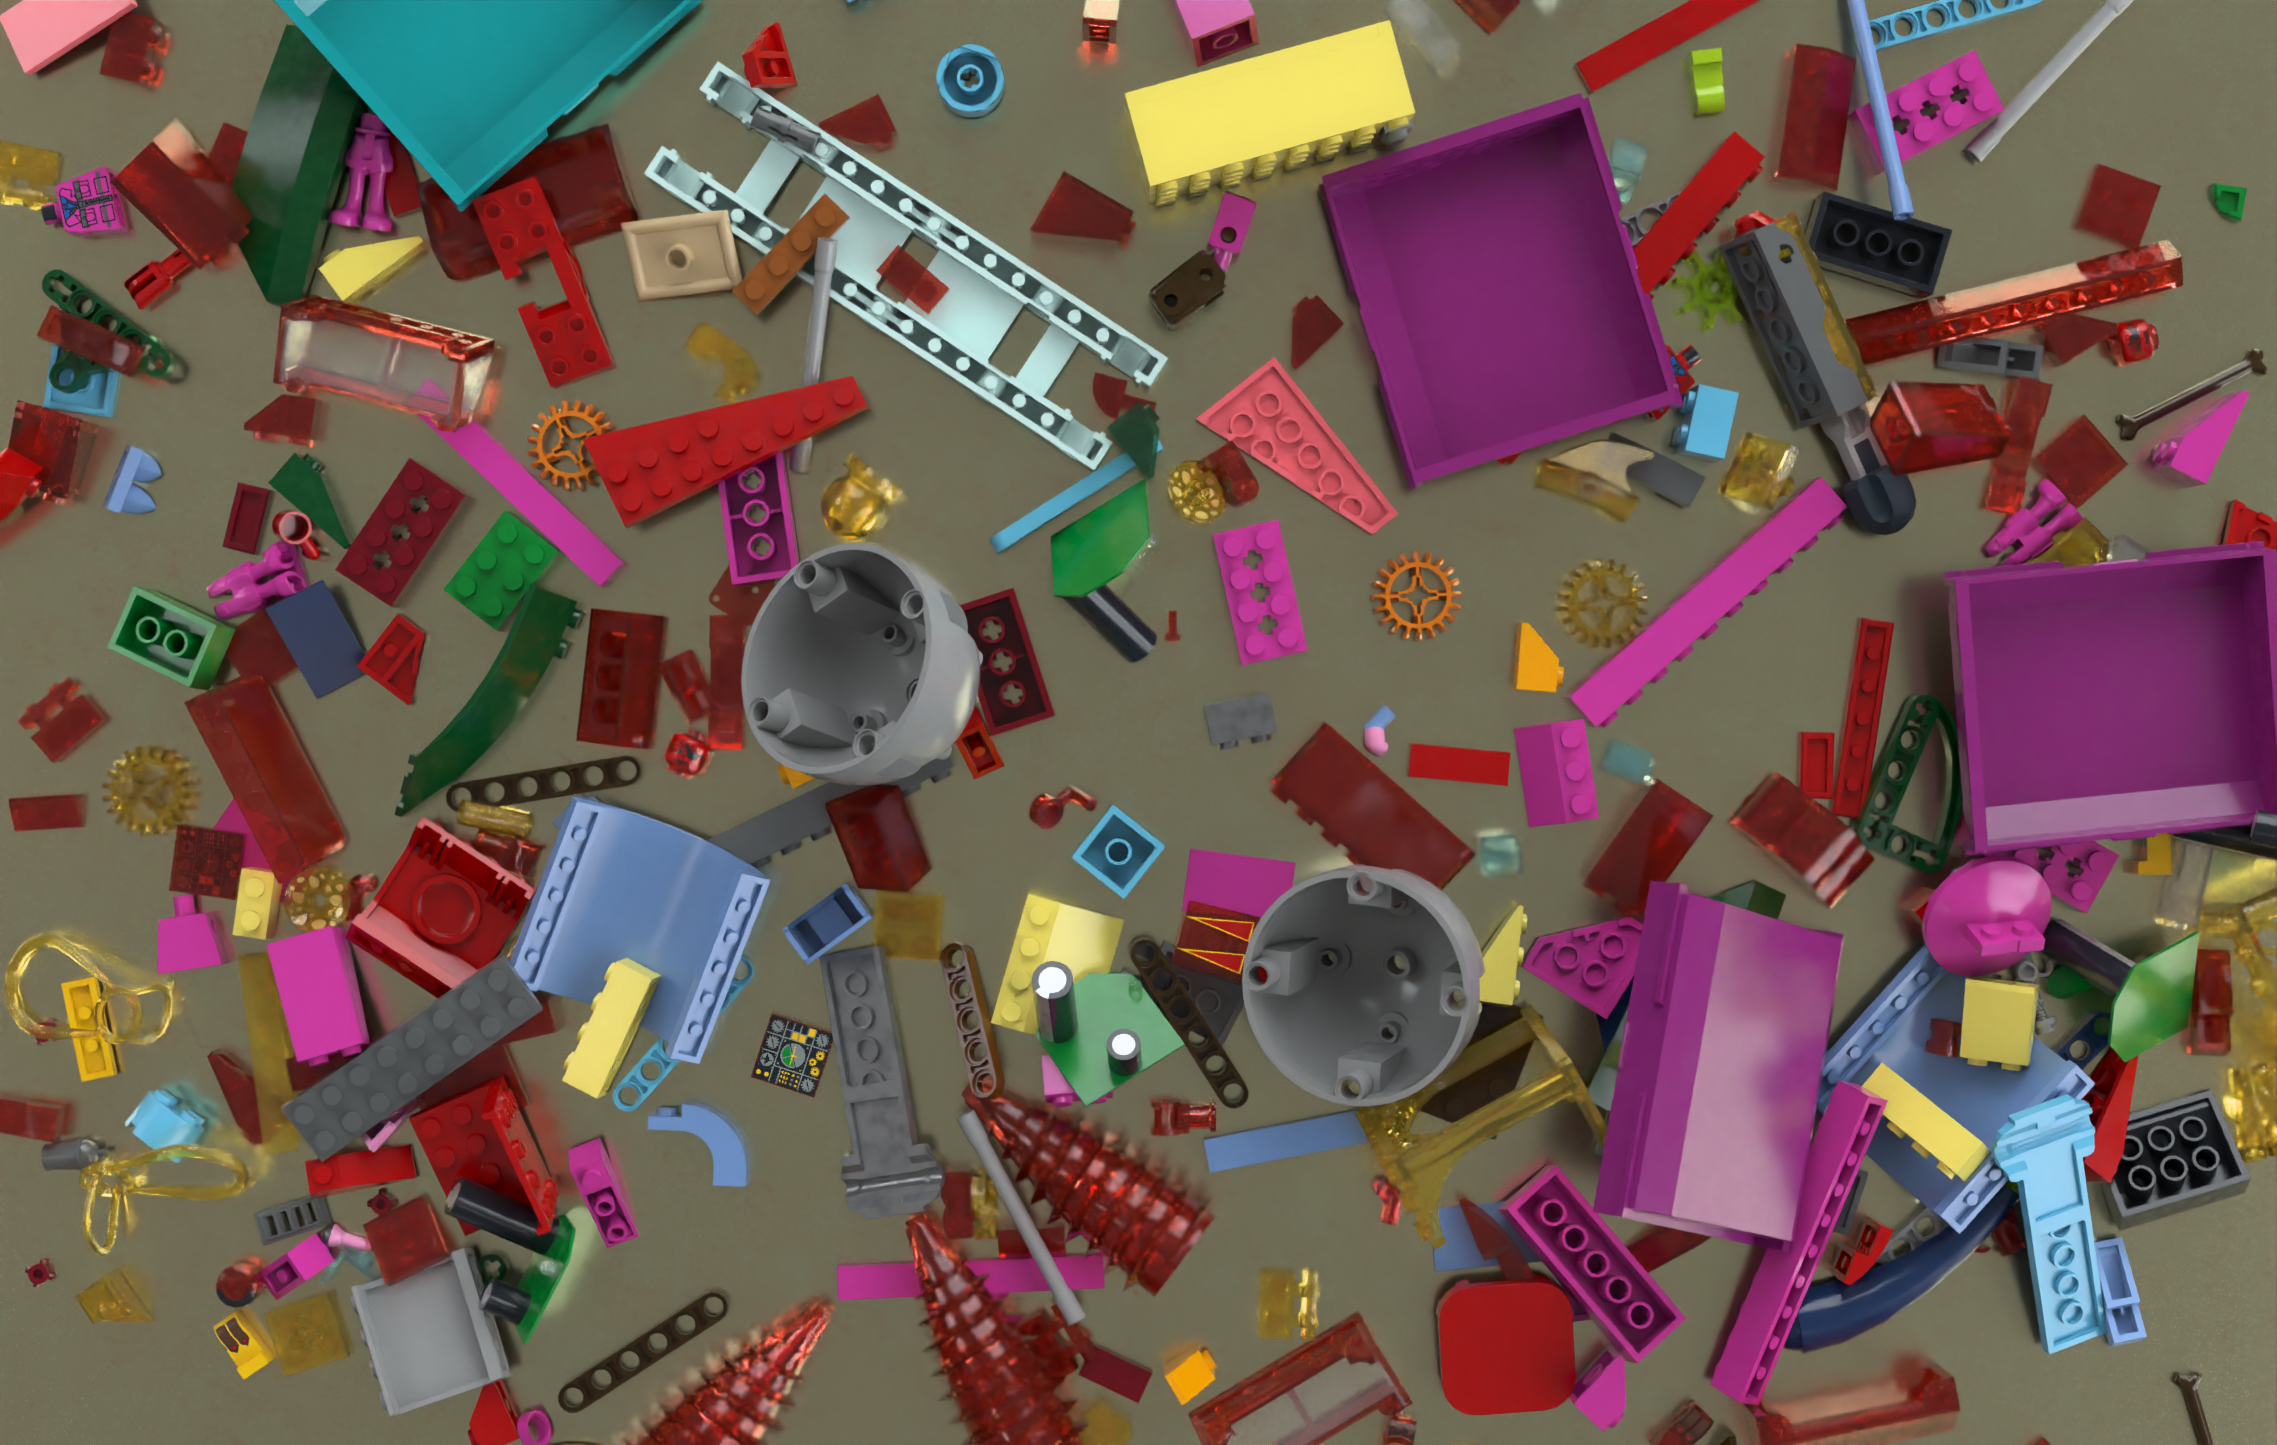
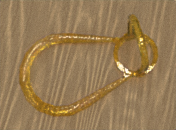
M42 933L27 939L14 952L6 970L4 992L8 1010L18 1027L34 1038L57 1040L97 1036L103 1037L104 1041L110 1044L128 1042L144 1045L156 1041L165 1032L172 1015L174 999L171 990L166 985L155 983L137 988H130L124 985H118L117 987L77 945L62 935ZM45 946L56 947L106 985L105 991L98 998L95 1005V1030L38 1025L28 1017L21 1005L18 992L19 976L25 960L35 950ZM152 991H162L165 997V1004L158 1027L146 1037H135L143 1022V1008L137 995ZM117 993L126 996L133 1009V1022L125 1034L111 1033L104 1020L105 1006L108 1000Z
M176 1144L157 1148L114 1165L94 1162L91 1166H87L80 1171L78 1179L80 1187L88 1191L83 1212L85 1240L91 1250L100 1256H105L111 1251L117 1232L119 1201L129 1193L189 1200H219L233 1197L245 1190L251 1178L245 1163L234 1155L217 1148L196 1144ZM174 1158H197L213 1161L227 1167L235 1173L236 1179L227 1185L217 1187H136L134 1175L126 1170V1168ZM103 1174L123 1179L127 1184L124 1186L117 1184L113 1187L101 1186V1176ZM92 1176V1180L89 1181L87 1177ZM97 1195L111 1197L108 1231L103 1247L95 1240L92 1230V1213Z

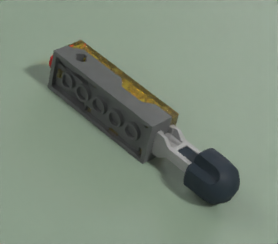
M1756 210L1738 218L1734 224L1736 228L1735 238L1718 246L1800 428L1820 423L1824 433L1834 441L1851 478L1844 485L1842 493L1858 524L1874 534L1889 535L1897 533L1914 516L1916 508L1914 489L1902 463L1894 461L1887 464L1870 427V412L1865 402L1877 397L1878 394L1874 388L1873 380L1860 357L1859 349L1849 333L1845 318L1840 313L1834 300L1831 287L1826 282L1819 267L1817 256L1812 251L1805 236L1803 225L1798 220L1795 212L1774 220Z

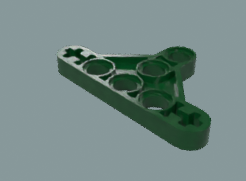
M56 269L49 271L42 280L43 292L59 305L63 354L49 372V380L54 388L65 394H72L77 392L91 375L140 368L156 380H165L173 375L176 369L175 358L167 350L68 273ZM57 280L72 291L69 297L53 286ZM89 297L92 301L90 310L87 313L79 314L76 309L78 301L81 298ZM110 316L115 317L117 321L115 329L110 333H103L101 330L102 321ZM139 336L142 341L140 349L129 353L126 350V342L130 337ZM86 343H94L96 348L95 354L90 359H82L80 356L82 346ZM149 353L162 360V363L165 364L161 370L155 368L156 366L145 358ZM66 369H72L74 371V380L67 386H61L59 383L61 372Z

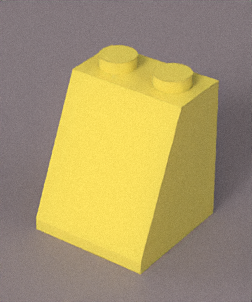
M1979 976L1967 978L1964 994L1960 1057L1968 1058L1967 1064L1988 1066V1061L2002 1063V1069L2021 1071L2022 1066H2029L2040 984Z

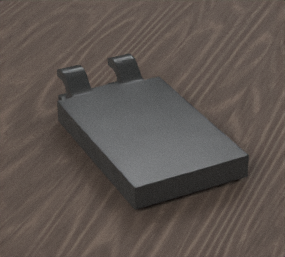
M1164 941L1160 948L1220 1045L1223 1046L1244 1007L1242 981ZM1142 944L1137 947L1135 953L1150 961L1153 958L1154 949L1149 944ZM1122 968L1120 974H1134L1125 968ZM1159 972L1153 979V985L1158 990H1165L1172 983L1171 975L1167 972ZM1134 974L1164 1017L1167 1018L1142 976L1140 975L1139 977ZM1177 1000L1171 1006V1013L1176 1018H1183L1189 1012V1004L1184 1000ZM1195 1028L1192 1030V1032L1207 1039V1033L1204 1029Z

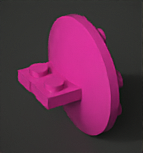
M1990 856L1968 861L1964 866L1948 876L1928 899V905L1923 917L1922 932L1929 953L1944 969L1957 975L1975 977L1997 973L2012 966L2029 952L2043 950L2045 944L2043 933L2048 925L2052 907L2049 887L2045 879L2031 864L2016 857Z

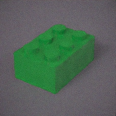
M505 510L443 590L494 630L503 632L519 611L530 584L539 585L562 556L563 552L512 512Z
M133 586L107 648L190 688L209 691L236 629L157 591Z

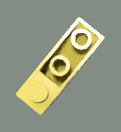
M1522 905L1515 906L1510 910L1482 951L1485 972L1479 978V1002L1481 1004L1508 1007L1512 1006L1513 1000L1517 1001L1519 997L1520 981L1516 980L1517 967L1522 966L1524 956L1523 947H1519L1520 936L1525 934L1528 920L1527 914H1523L1524 906Z

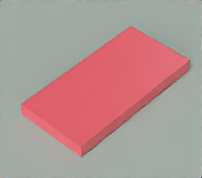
M23 0L1 14L0 21L24 73L33 75L138 5L135 0Z

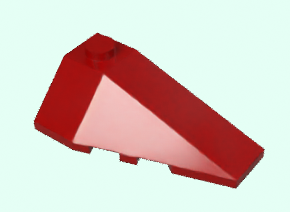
M8 447L0 453V522L27 497L33 498L42 484V481L38 478L43 467Z
M2110 1048L2090 1076L2095 1085L2081 1099L2089 1103L2092 1108L2089 1119L2095 1128L2094 1152L2083 1157L2086 1182L2110 1183L2117 1171V1166L2124 1151L2138 1055L2124 1062Z

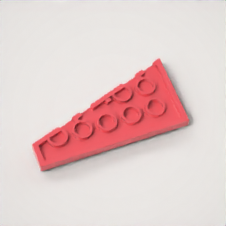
M1275 357L1196 418V421L1371 535L1399 514Z

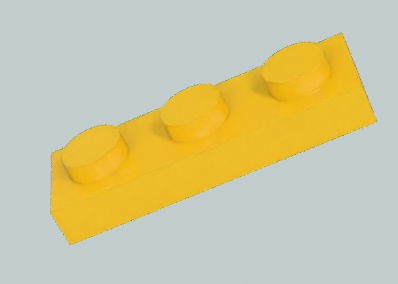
M98 977L62 983L61 986L81 1082L118 1074Z

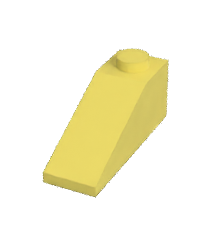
M414 236L345 248L343 251L336 249L323 259L325 264L318 269L341 300L350 304L429 246V244L421 236Z

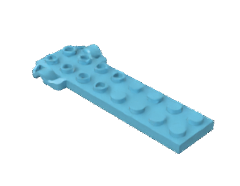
M2068 1094L2008 1115V1122L1997 1131L1996 1139L1991 1144L1993 1158L2003 1170L2004 1176L2011 1182H2018L2042 1349L2049 1355L2107 1333L2083 1157L2091 1155L2095 1149V1128L2089 1119L2092 1108L2086 1101L2074 1099Z

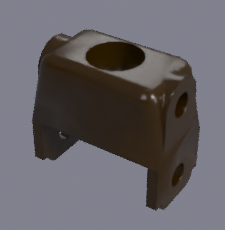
M1201 250L1149 291V303L1169 329H1177L1225 294L1222 289L1226 287L1224 284L1226 275L1214 258L1207 254L1205 250ZM1208 275L1211 279L1202 280L1200 277Z

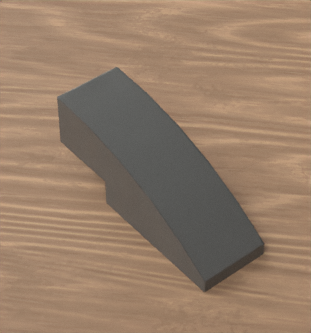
M1941 333L1937 367L2041 382L2046 349L2042 345Z
M1614 432L1611 433L1597 460V463L1654 493L1663 495L1685 508L1691 506L1706 478L1682 464Z

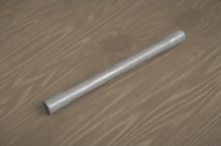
M2106 0L2104 6L1994 122L1986 127L1965 149L1966 153L1974 161L1980 163L2000 142L2001 137L2108 24L2116 16L2120 15L2134 0Z
M818 238L814 264L815 278L801 388L818 384L831 278L835 268L838 241L835 239ZM811 437L792 446L789 470L802 473L809 472L812 450Z
M972 1109L962 1114L956 1120L969 1144L975 1149L1053 1293L1054 1301L1067 1325L1069 1326L1080 1321L1086 1315L1073 1291L1067 1286L989 1142L988 1134L975 1110Z

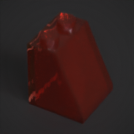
M1064 171L1032 225L1030 232L1031 238L1036 241L1117 249L1121 242L1128 243L1136 229V222L1133 221L1134 211Z
M18 400L8 448L43 467L38 478L42 481L38 491L45 493L44 500L63 505L64 500L76 501L100 425Z

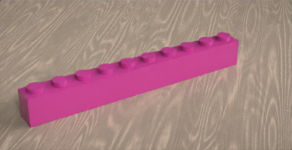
M1822 477L1815 478L1566 698L1591 727L1601 725L1604 728L1618 716L1615 710L1625 702L1628 706L1642 696L1643 691L1641 688L1647 682L1651 681L1655 684L1668 673L1666 666L1672 660L1676 659L1680 662L1693 651L1691 644L1697 638L1701 637L1705 640L1718 629L1719 626L1716 622L1721 617L1726 615L1730 618L1744 606L1741 600L1746 595L1751 593L1755 596L1769 584L1766 578L1774 571L1780 574L1794 562L1791 556L1799 549L1805 552L1819 540L1816 534L1824 527L1830 530L1844 518L1841 512L1847 508V505Z
M1838 1080L1836 1088L1832 1091L1830 1102L1817 1126V1132L1810 1147L1794 1243H1791L1790 1252L1766 1248L1761 1265L1753 1277V1283L1747 1298L1741 1305L1740 1314L1733 1331L1728 1336L1725 1350L1715 1367L1710 1385L1738 1403L1759 1405L1888 1102V1100L1858 1084Z

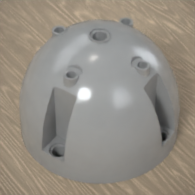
M864 543L835 545L812 554L792 568L778 582L760 608L750 630L743 657L741 675L743 705L747 720L756 739L764 750L782 765L814 778L836 784L877 785L894 782L913 775L921 766L935 758L944 760L950 756L952 745L966 727L977 700L980 665L983 661V655L978 650L973 638L968 634L967 618L963 609L952 594L926 570L903 557L874 545Z
M1359 864L1328 870L1304 880L1282 894L1267 909L1254 929L1246 950L1242 973V990L1248 1021L1260 1047L1276 1068L1290 1081L1303 1090L1333 1103L1348 1106H1378L1401 1100L1418 1092L1441 1076L1462 1054L1473 1036L1482 1012V1004L1479 1002V978L1483 976L1485 969L1481 949L1469 921L1460 908L1443 891L1420 876L1402 869L1389 870ZM1329 954L1333 956L1334 962L1330 960ZM1396 955L1401 956L1405 960V970H1401L1396 966ZM1258 966L1266 970L1268 975L1267 981L1259 977L1257 972ZM1388 1028H1391L1393 1030L1394 1035H1392L1389 1032ZM1353 1081L1359 1086V1094L1353 1093L1349 1088Z

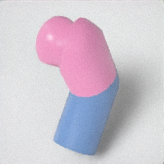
M1385 705L1364 727L1365 747L1368 752L1373 753L1375 756H1382L1387 752L1388 744L1385 742L1384 729L1396 717Z

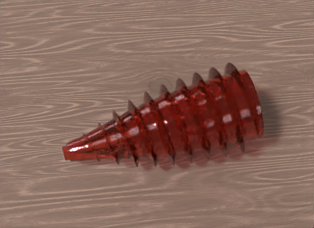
M982 1082L983 1091L985 1093L991 1091L993 1087ZM970 1083L961 1094L965 1098L964 1102L971 1110H975L978 1118L990 1131L989 1137H994L1003 1148L1004 1152L1001 1161L1012 1159L1019 1169L1014 1184L1029 1180L1035 1190L1030 1205L1046 1199L1052 1207L1047 1224L1064 1218L1070 1225L1065 1242L1082 1235L1088 1242L1084 1259L1100 1252L1107 1259L1104 1276L1118 1268L1127 1275L1123 1292L1138 1284L1155 1297L1216 1217L1209 1212L1212 1196L1200 1203L1189 1197L1192 1181L1179 1188L1169 1183L1172 1166L1157 1174L1148 1168L1151 1152L1137 1160L1127 1155L1130 1138L1117 1146L1105 1142L1108 1125L1093 1134L1083 1130L1084 1115L1071 1123L1058 1118L1060 1107L1055 1108L1049 1113L1033 1107L1034 1100L1027 1104L1009 1096L1008 1093H1002L1001 1096L993 1100L977 1097L973 1093Z
M923 1213L906 1221L907 1229H905L910 1244L908 1247L911 1248L915 1264V1270L912 1273L917 1274L921 1292L914 1300L924 1302L926 1317L916 1327H929L932 1341L922 1352L937 1353L940 1365L929 1377L946 1378L948 1389L938 1401L955 1402L958 1412L948 1425L964 1424L968 1436L960 1445H1083L1084 1441L1081 1433L1088 1426L1089 1420L1073 1421L1069 1412L1079 1399L1061 1398L1057 1390L1065 1381L1066 1376L1049 1377L1045 1372L1044 1368L1053 1358V1354L1035 1355L1032 1351L1031 1346L1040 1334H1022L1016 1327L1025 1315V1312L1007 1313L1001 1305L1009 1292L992 1294L984 1286L990 1274L976 1275L966 1265L969 1257H960L948 1244L949 1240L944 1239L929 1218L925 1219Z
M815 1304L812 1308H806L794 1319L791 1318L790 1322L774 1333L768 1331L769 1336L752 1346L744 1342L746 1352L736 1358L730 1359L719 1353L723 1365L722 1369L710 1374L697 1368L702 1384L693 1390L677 1384L683 1400L673 1407L658 1401L664 1417L656 1424L639 1419L645 1435L637 1442L621 1437L624 1445H768L764 1437L768 1428L784 1431V1426L778 1417V1412L782 1405L795 1407L790 1391L796 1380H804L801 1370L808 1357L813 1355L812 1350L828 1326L827 1321L830 1316Z

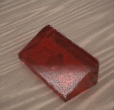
M691 649L660 663L659 670L686 726L719 710L718 704Z
M81 794L9 798V808L15 831L83 827Z

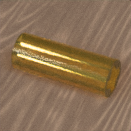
M468 800L460 802L456 816V823L459 825L519 838L524 837L529 822L527 813Z

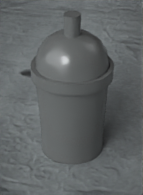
M85 1137L73 1141L45 1144L42 1148V1164L46 1171H87L98 1163L100 1156H107L108 1151L107 1149H99L96 1142Z

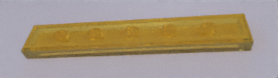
M264 952L238 956L264 1156L299 1151L296 1128L281 1110L282 1106L290 1101L292 1097L276 980L269 954Z

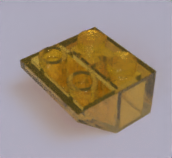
M878 889L876 891L874 946L884 945L886 957L940 961L945 894Z

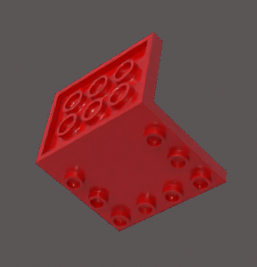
M503 1076L410 1115L409 1120L447 1198L455 1182L463 1176L532 1206L538 1218L536 1226L538 1236L551 1231L553 1218L556 1217L555 1207L558 1206L557 1197L559 1196V1191L554 1179L550 1177L523 1120L515 1096L511 1089L508 1088ZM457 1219L465 1236L481 1230Z

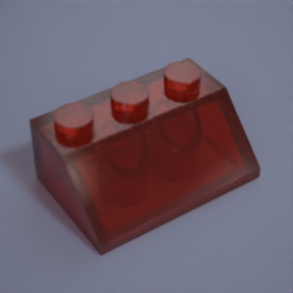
M869 785L832 799L825 804L858 889L909 892L931 870L899 785Z

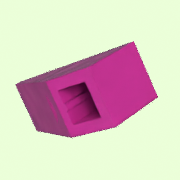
M600 1138L568 1149L570 1172L606 1247L609 1248L638 1237L637 1229L613 1165Z

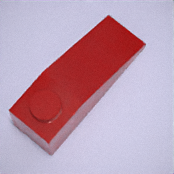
M412 1145L383 1148L375 1152L368 1150L333 1155L322 1162L320 1159L305 1161L310 1195L316 1198L417 1178Z

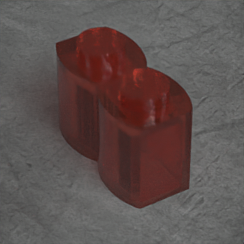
M969 1166L945 1168V1181L943 1188H941V1198L946 1206L943 1213L944 1232L949 1240L972 1238L977 1226V1210L972 1201L975 1189L973 1173Z

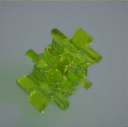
M1719 248L1714 250L1715 260L1712 264L1704 263L1700 259L1698 252H1692L1687 260L1694 266L1695 274L1693 278L1687 279L1678 276L1672 280L1673 286H1684L1691 293L1689 303L1681 306L1679 313L1685 314L1692 307L1701 308L1705 313L1703 324L1705 330L1715 326L1714 317L1717 311L1725 312L1733 324L1743 319V316L1735 308V300L1737 297H1740V294ZM1717 283L1720 288L1713 293L1710 287Z

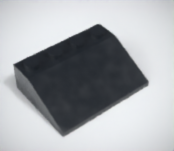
M2208 1090L2129 1114L2124 1151L2117 1166V1171L2110 1183H2101L2117 1228L2121 1231L2244 1194L2248 1189L2251 1178L2212 1090Z

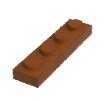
M824 194L732 292L758 316L816 255L818 238L831 239L850 217Z

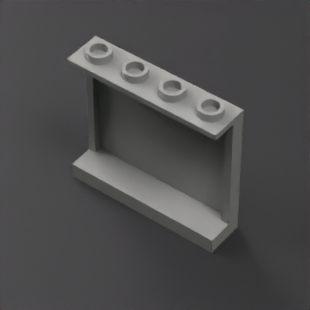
M462 1248L442 1258L363 1285L351 1287L353 1293L350 1296L351 1306L354 1312L360 1316L363 1326L360 1328L361 1339L366 1347L369 1346L372 1356L369 1362L370 1369L374 1378L379 1380L382 1390L379 1393L380 1402L383 1409L388 1411L389 1416L400 1415L512 1376L494 1316L479 1309L480 1298L485 1286L473 1248Z

